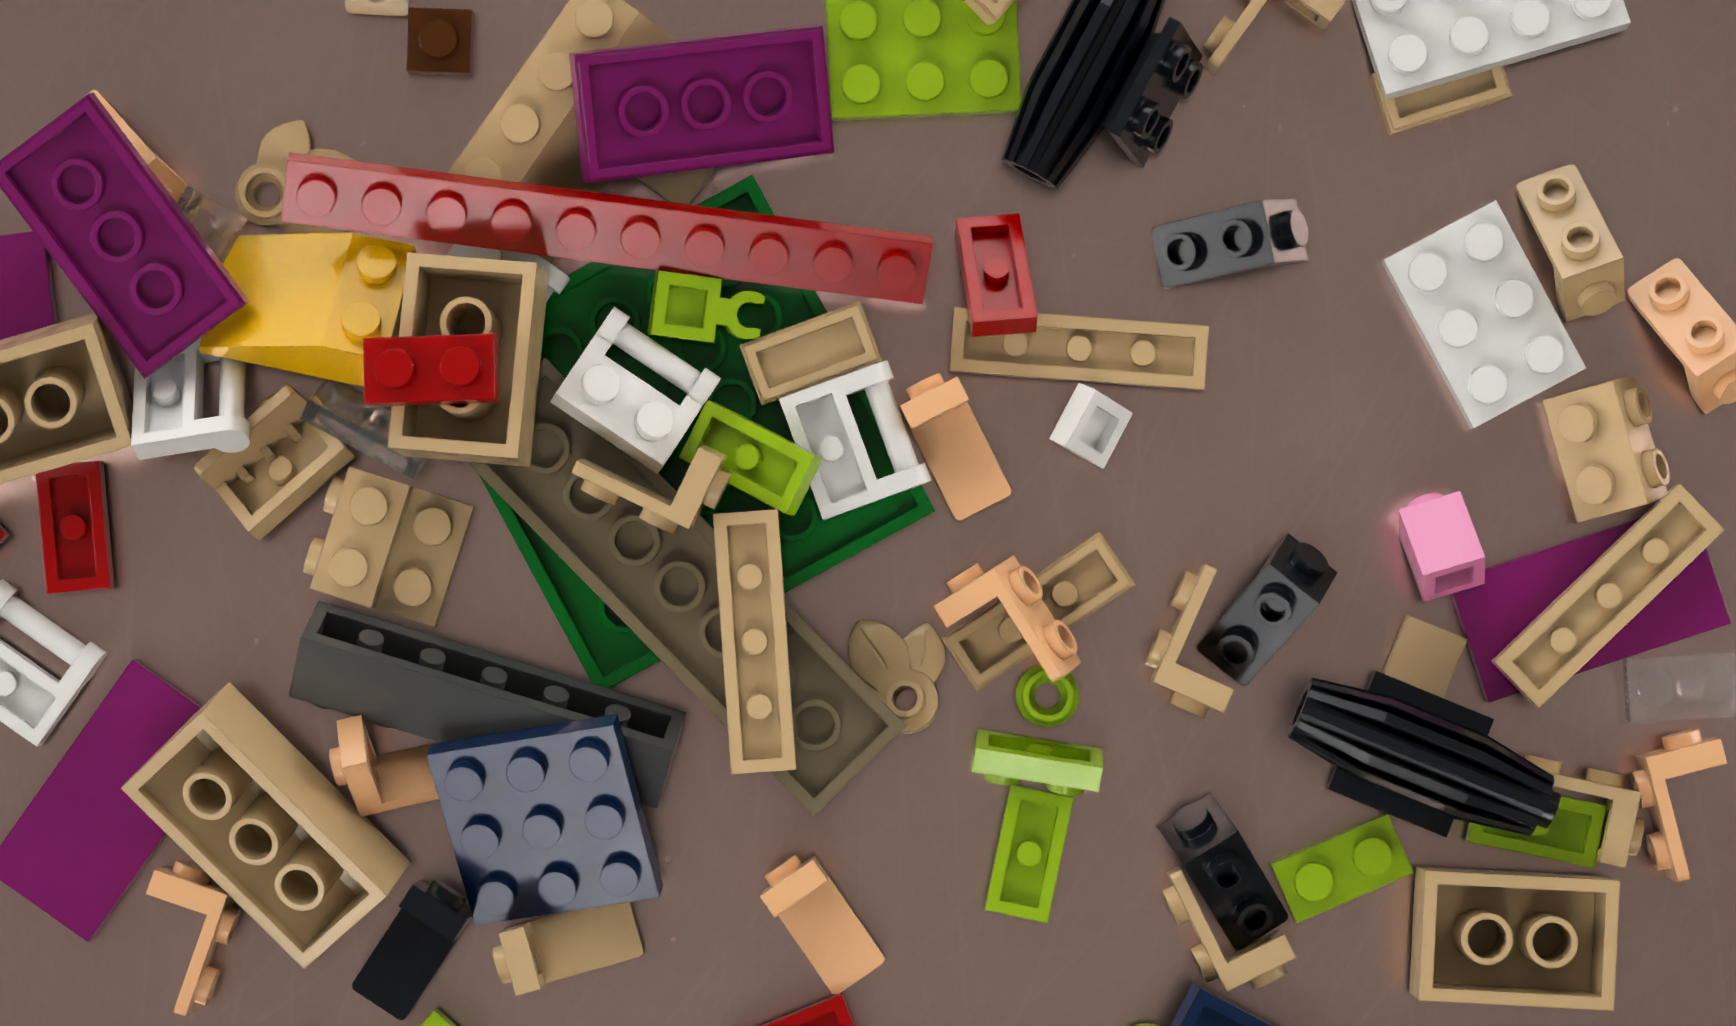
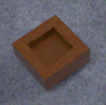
M409 7L406 71L409 74L472 76L475 15L473 10Z

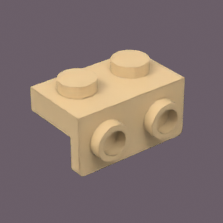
M1633 375L1542 400L1577 523L1658 501L1667 493L1666 485L1670 479L1669 467L1663 452L1659 448H1655L1648 425L1652 420L1651 404L1645 390L1637 386Z
M290 384L285 385L277 393L265 398L257 406L255 412L247 418L251 427L248 448L237 453H227L212 448L194 466L197 474L217 491L246 530L259 541L355 457L316 407Z

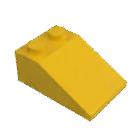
M353 232L231 235L223 266L250 302L201 338L199 351L204 354L364 387L363 338L399 337L407 252L416 253V245Z

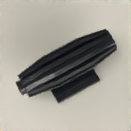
M1165 0L1071 1L1026 85L1002 156V160L1007 165L1039 183L1058 189L1105 127L1130 160L1141 167H1144L1151 153L1157 155L1164 148L1173 128V120L1169 118L1180 98L1186 99L1193 93L1203 71V64L1199 63L1203 56L1181 22L1169 17L1161 33H1154Z
M1374 671L1367 690L1311 678L1302 693L1288 730V738L1335 766L1327 786L1328 790L1446 838L1454 819L1530 836L1535 831L1537 825L1545 829L1549 827L1561 799V793L1552 788L1554 784L1553 775L1488 736L1494 721L1493 718L1377 671Z

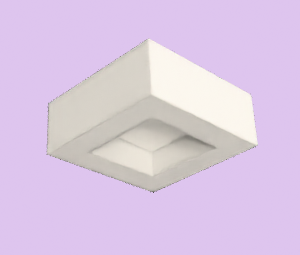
M1078 383L1049 439L1086 462L1104 469L1133 413L1099 391Z

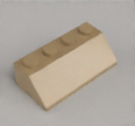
M569 0L448 173L602 193L609 181L594 183L582 181L569 53L674 40L623 0ZM538 255L543 259L547 260L548 262H550L551 264L556 258L551 256Z
M230 682L201 707L121 787L303 969L389 894L411 863L365 816L360 817L357 808Z

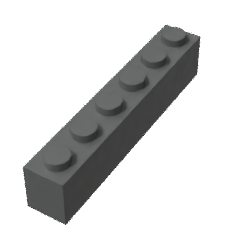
M318 601L300 637L289 691V697L312 703L319 708L332 709L351 716L362 715L364 720L374 722L381 727L394 728L433 740L437 743L618 714L641 804L653 808H658L672 768L687 713L322 601Z

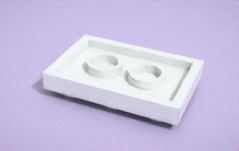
M1496 200L1381 261L1470 429L1487 422L1586 369Z

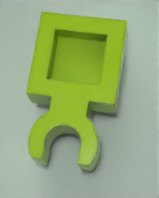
M657 270L655 271L647 334L714 343L716 325H722L729 334L736 338L756 339L760 337L761 329L742 326L738 321L737 312L739 307L747 302L751 304H764L765 296L756 291H739L728 298H720L722 279Z

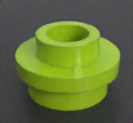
M1041 664L1027 670L1020 678L1015 693L1016 704L1020 713L1030 723L1040 727L1059 726L1069 720L1075 713L1079 703V688L1076 680L1070 673L1058 681L1052 682ZM1044 683L1054 684L1059 691L1058 702L1050 708L1041 707L1035 700L1036 689Z

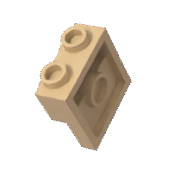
M349 466L345 478L336 475L333 477L326 494L323 512L333 514L326 539L315 536L305 559L303 572L313 575L310 589L437 628L476 507Z

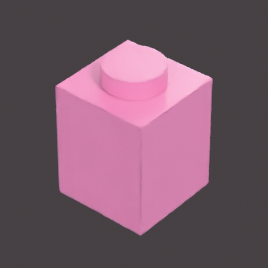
M1460 491L1444 496L1440 493L1426 494L1414 499L1407 507L1399 509V537L1423 602L1485 584V555Z

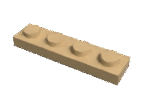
M954 307L949 372L1205 390L1209 326L1037 313L1036 332L972 337L968 309Z
M1675 484L1491 662L1535 708H1540L1724 531L1723 527L1681 484Z
M779 510L713 514L731 774L796 770Z

